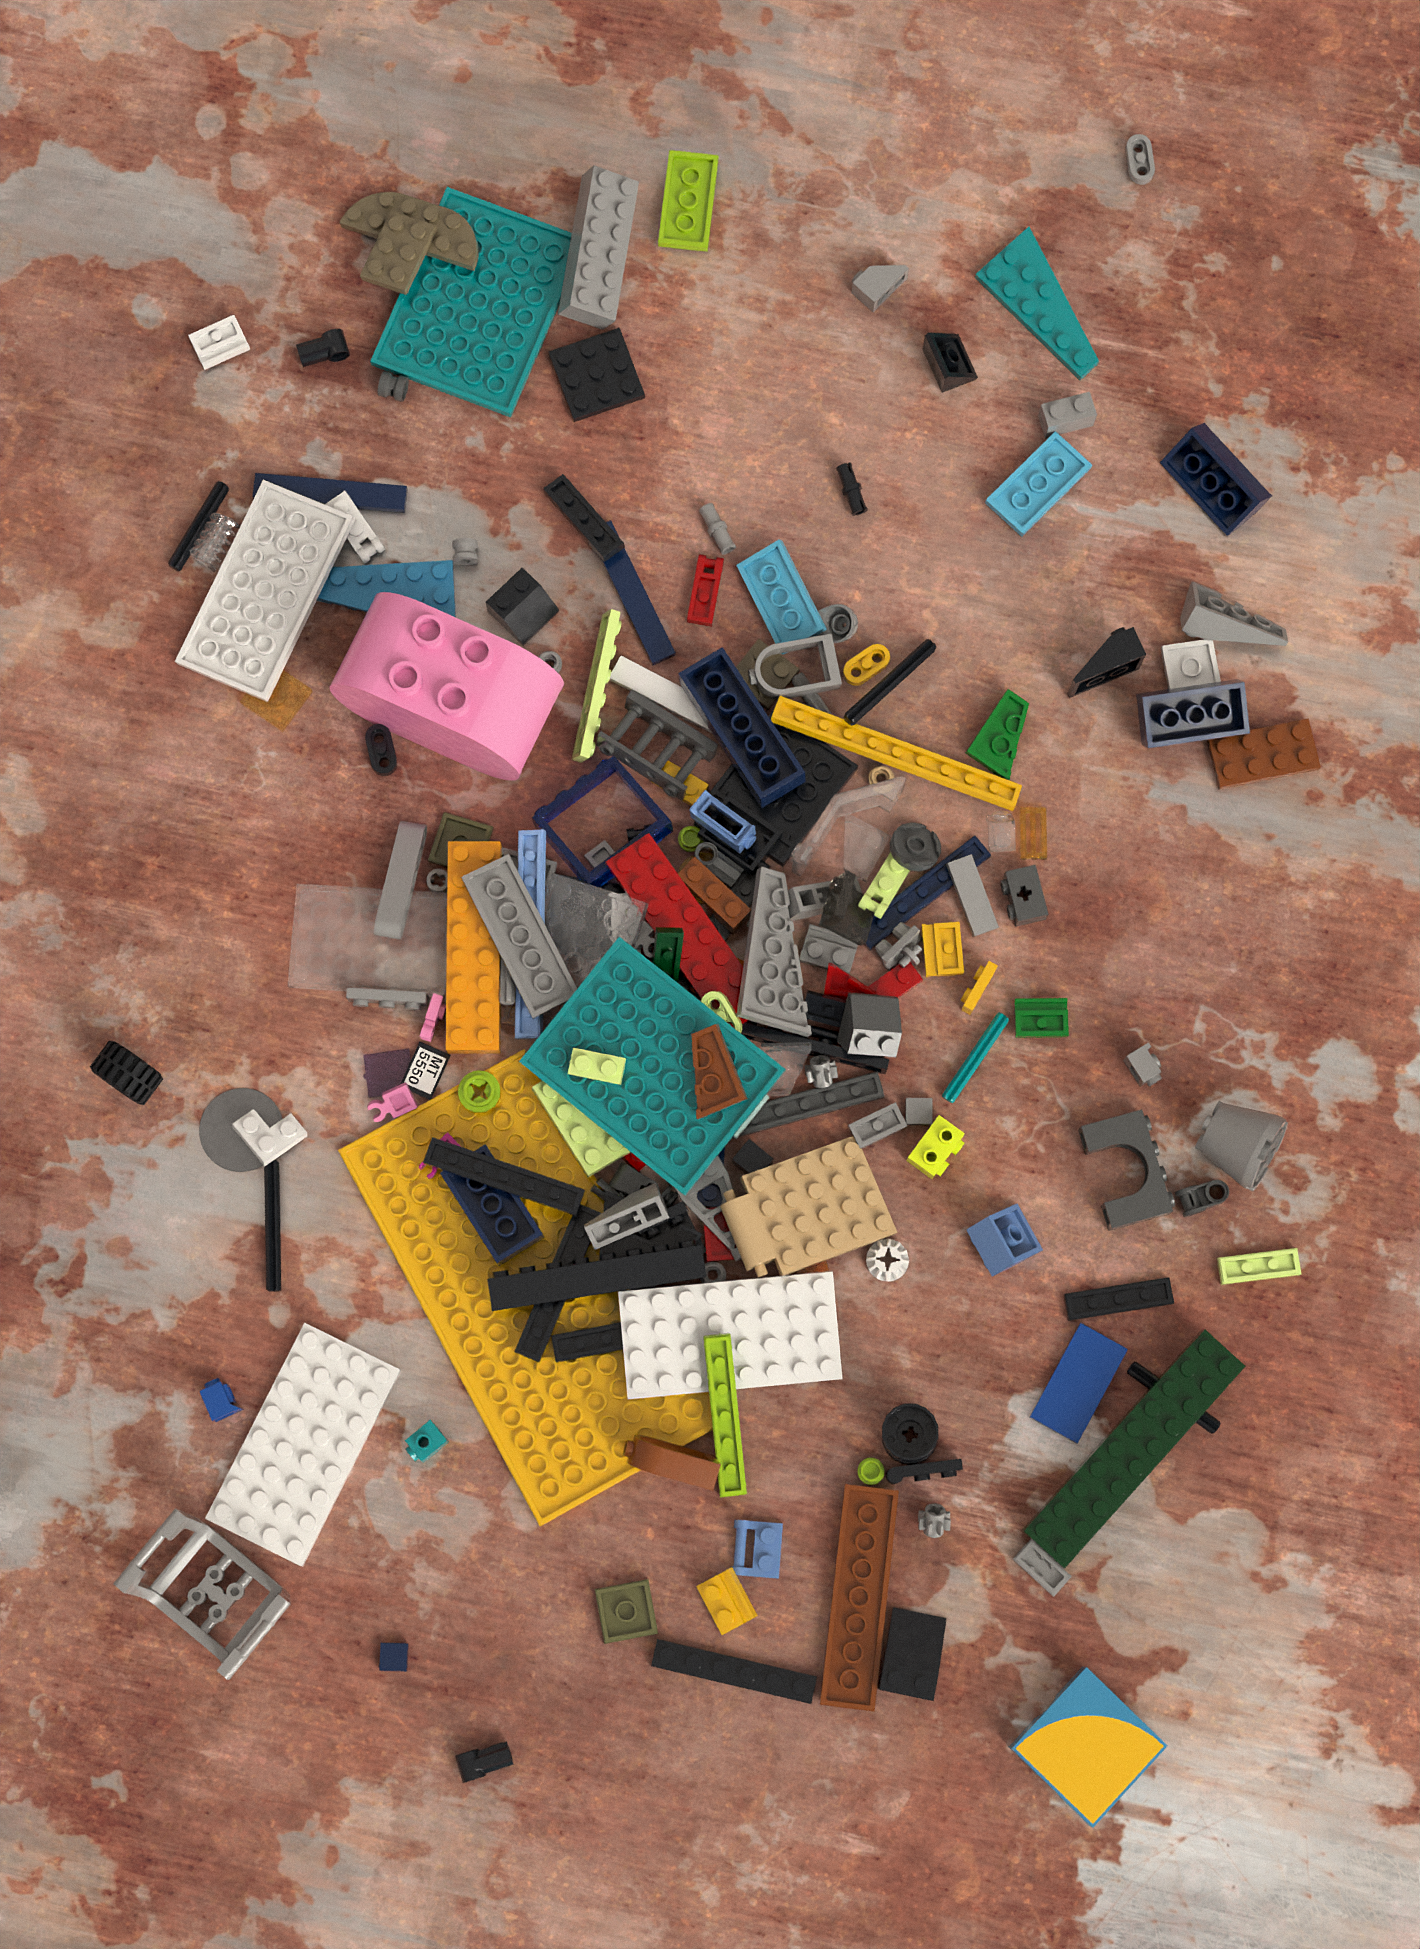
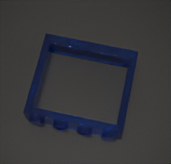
M614 755L608 760L604 759L598 763L596 769L590 774H585L578 778L575 785L570 789L558 793L553 802L547 806H541L532 817L535 828L546 831V841L591 893H594L614 877L606 866V861L648 833L658 844L673 832L672 821ZM613 773H616L657 821L589 872L547 823Z

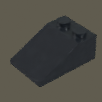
M1122 627L1111 633V636L1073 679L1067 693L1069 698L1140 669L1146 652L1134 627L1127 630L1125 627Z
M893 1607L878 1690L934 1701L947 1618Z

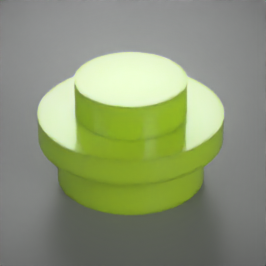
M687 826L679 832L678 843L683 850L695 852L697 846L703 843L697 837L700 829L695 826Z
M866 1458L859 1464L857 1473L863 1483L875 1485L883 1479L885 1470L883 1464L878 1459Z

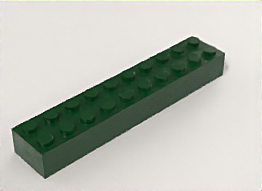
M1205 1329L1200 1331L1022 1531L1065 1569L1246 1366Z

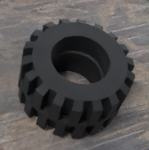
M108 1041L90 1065L93 1073L140 1105L146 1104L163 1080V1077L157 1070L115 1041Z

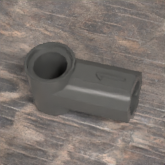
M710 842L699 844L693 854V858L696 857L729 888L733 886L744 870L718 851L717 847ZM702 850L709 851L712 854V860L708 862L702 861L699 857V852Z

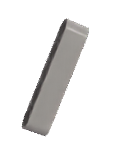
M400 821L376 915L374 935L402 939L426 841L427 825L406 821Z

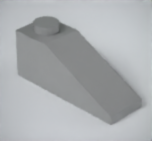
M851 877L792 887L788 890L790 921L806 919L859 904L863 894L858 878Z
M656 1183L631 1193L585 1224L584 1228L596 1250L668 1219L669 1215Z

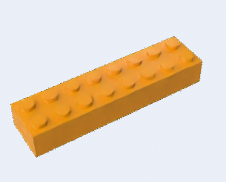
M448 841L446 1051L448 1054H501L500 954L461 878L501 858L502 845L500 841Z

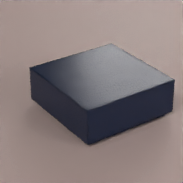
M381 1642L379 1671H407L409 1643Z

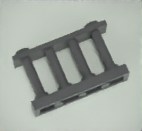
M632 689L627 695L624 707L628 712L610 736L600 731L596 746H598L603 754L615 757L663 788L668 796L682 801L687 791V786L683 784L701 759H705L708 762L712 761L719 744ZM636 718H641L649 723V727L630 750L618 741ZM663 732L671 740L652 764L640 755L655 734ZM683 745L691 750L692 754L673 778L661 769L678 746Z

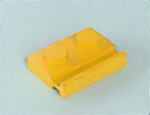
M960 922L922 924L925 977L963 975L964 965Z
M732 1567L696 1586L721 1635L758 1616Z

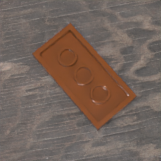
M1309 718L1252 729L1249 734L1207 740L1219 790L1316 771L1321 768Z

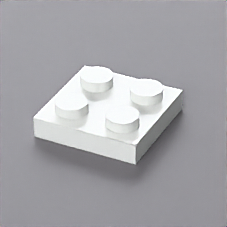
M1203 639L1161 647L1168 689L1221 682L1213 640Z

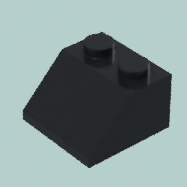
M523 567L486 601L487 612L523 646L559 612L558 607L543 587Z

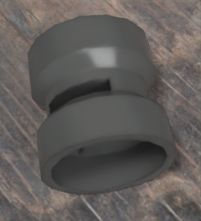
M383 371L378 384V396L385 398L392 396L395 400L403 402L408 391L409 377H394L392 373Z

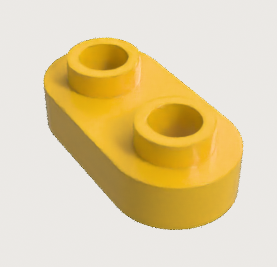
M873 644L847 661L843 670L845 681L853 686L862 685L883 671L890 661L889 650L881 644ZM874 656H879L881 658V661L879 663H875L872 660V658ZM858 670L861 675L854 677L851 672Z

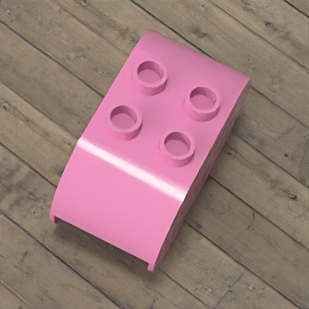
M380 592L376 594L330 685V691L345 707L373 724H382L396 735L481 773L512 781L519 779L522 768L564 686V681L546 662L510 641L415 599L395 593Z

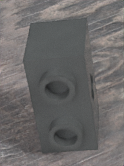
M1036 865L1005 871L1003 880H1000V886L1003 895L1008 896L1009 905L1006 907L1009 920H1014L1015 927L1046 920L1049 914ZM1021 891L1023 892V895H1028L1026 901H1024L1022 897H1018Z

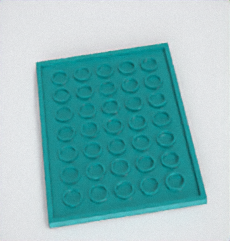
M447 187L439 206L457 212L471 226L479 248L476 268L472 271L425 255L407 295L399 294L370 363L374 367L398 376L409 377V380L511 417L560 304L572 233Z
M618 937L519 1061L685 1196L786 1071L785 1068L621 937ZM718 1024L748 1099L697 1119L695 1067H693L691 1034ZM573 1048L626 1058L621 1085L569 1075L568 1069Z

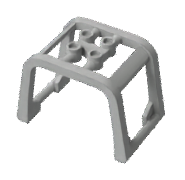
M177 1508L172 1511L113 1583L123 1593L146 1599L154 1604L221 1661V1665L216 1671L227 1680L231 1679L291 1604L290 1594L277 1581L209 1525ZM184 1528L194 1532L151 1586L140 1582L146 1572L141 1568L142 1565L165 1538L172 1541ZM208 1540L222 1551L224 1555L216 1565L207 1568L204 1579L197 1587L189 1590L188 1599L178 1609L163 1597L162 1594ZM234 1561L245 1572L236 1583H231L227 1587L225 1593L224 1589L216 1586L215 1583L223 1580L224 1571ZM254 1578L270 1593L224 1648L209 1635V1632L217 1622H222L226 1619L230 1607L235 1601L244 1597L245 1588ZM208 1594L209 1599L218 1604L213 1605L209 1609L208 1618L201 1626H198L188 1615L196 1605L206 1601Z

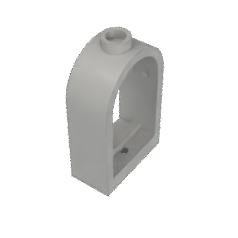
M832 634L770 645L759 654L754 669L748 670L750 684H756L761 693L777 700L779 696L794 698L840 689L842 684ZM818 647L825 682L787 689H776L769 686L762 678L760 666L769 656Z

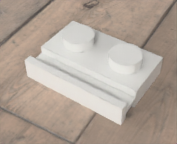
M235 315L188 335L204 370L250 350Z

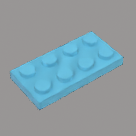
M1055 431L986 499L985 504L1022 537L1091 469L1092 464Z
M782 540L775 541L736 565L775 644L815 637L827 630Z

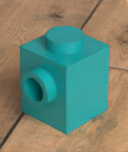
M429 1420L405 1440L409 1445L405 1450L414 1461L420 1459L424 1463L449 1443V1441L433 1421Z

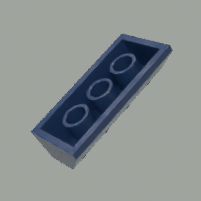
M1205 423L1192 427L1160 462L1227 536L1256 514L1272 497Z

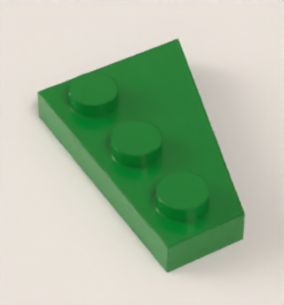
M1007 689L965 754L997 776L1010 780L1011 768L1016 757L1017 745L1023 730L1029 703Z

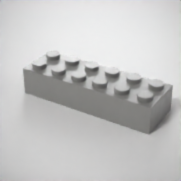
M595 165L582 175L558 315L602 330L616 321L639 181Z

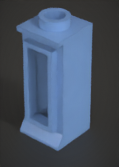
M706 790L689 809L692 819L738 853H741L744 848L749 849L756 840L755 826L744 820ZM708 806H713L742 829L736 836L704 813Z

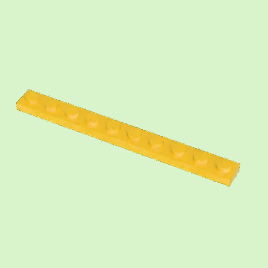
M779 696L771 717V721L775 724L1010 811L1014 810L1022 785L864 726L858 724L851 726L842 718L783 696Z

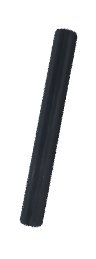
M926 639L845 713L844 720L851 726L855 725L933 654L936 644L930 639Z
M273 1160L264 1167L266 1289L269 1292L281 1291L279 1162Z

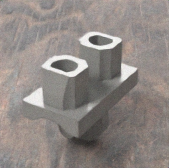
M900 922L892 931L893 936L898 941L892 946L884 939L875 947L876 953L882 959L883 965L888 971L892 970L898 963L903 968L909 962L915 966L920 963L919 958L916 956L922 950L918 945L922 941V937L919 934L920 930L915 925L910 928Z

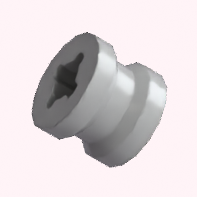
M458 538L452 541V547L455 550L453 555L454 564L473 565L478 562V555L475 553V549L478 547L477 540L473 538Z

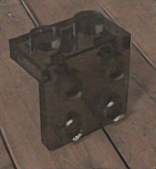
M847 870L832 879L819 925L862 946L867 942L874 912L867 908L863 910L858 907L864 894L852 889L856 875Z

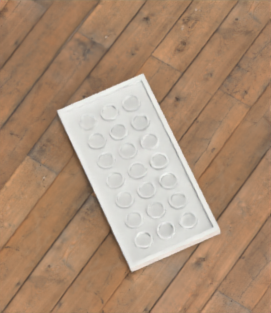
M263 480L175 662L180 666L268 702L355 522V518L352 515Z
M833 1271L618 1291L628 1399L709 1392L703 1336L723 1333L731 1334L736 1389L842 1379Z
M304 1323L205 1519L303 1567L401 1370Z

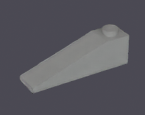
M1191 582L1180 617L1182 631L1188 636L1200 637L1205 640L1287 645V632L1283 627L1259 614L1251 616L1243 609V605L1237 602L1235 605H1231L1220 599L1223 594L1196 582Z

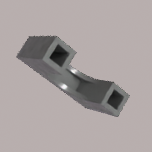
M1142 1110L1083 1125L1078 1129L1085 1155L1120 1147L1134 1152L1144 1166V1182L1137 1193L1104 1202L1101 1205L1108 1231L1169 1215L1173 1212L1172 1207L1175 1206L1172 1192H1167L1164 1183L1167 1181L1166 1171L1163 1166H1159L1156 1157L1159 1156L1158 1145L1155 1140H1151L1149 1131L1152 1130L1148 1115L1144 1116Z

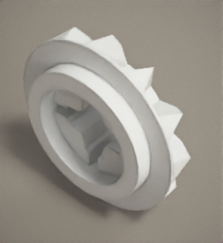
M888 1238L878 1240L870 1247L866 1256V1264L868 1270L875 1278L889 1282L899 1279L906 1272L909 1257L907 1250L900 1242ZM887 1249H889L892 1258L899 1260L892 1262L888 1271H886L885 1262L876 1260V1258L884 1257Z

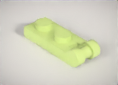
M891 852L858 905L863 910L867 908L874 912V916L879 919L883 917L910 870L900 866L893 859ZM872 898L880 901L881 903H877L876 901L872 900Z

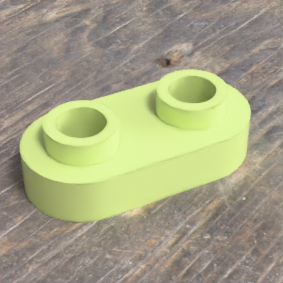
M719 991L706 993L701 1002L723 1020L731 1022L734 1028L741 1033L742 1022L736 1016L737 1013L725 994ZM714 999L718 1000L720 1003V1007L718 1009H714L712 1007V1001Z

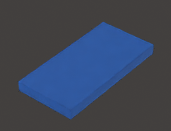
M1080 1323L1029 1418L1078 1444L1128 1349Z

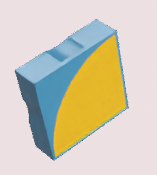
M1082 1666L1058 1692L1048 1709L1036 1717L1011 1743L1009 1748L1036 1775L1040 1776L1088 1826L1093 1828L1168 1745L1087 1667Z

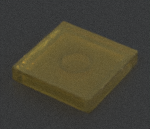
M283 670L268 702L246 693L240 703L283 732L313 691Z

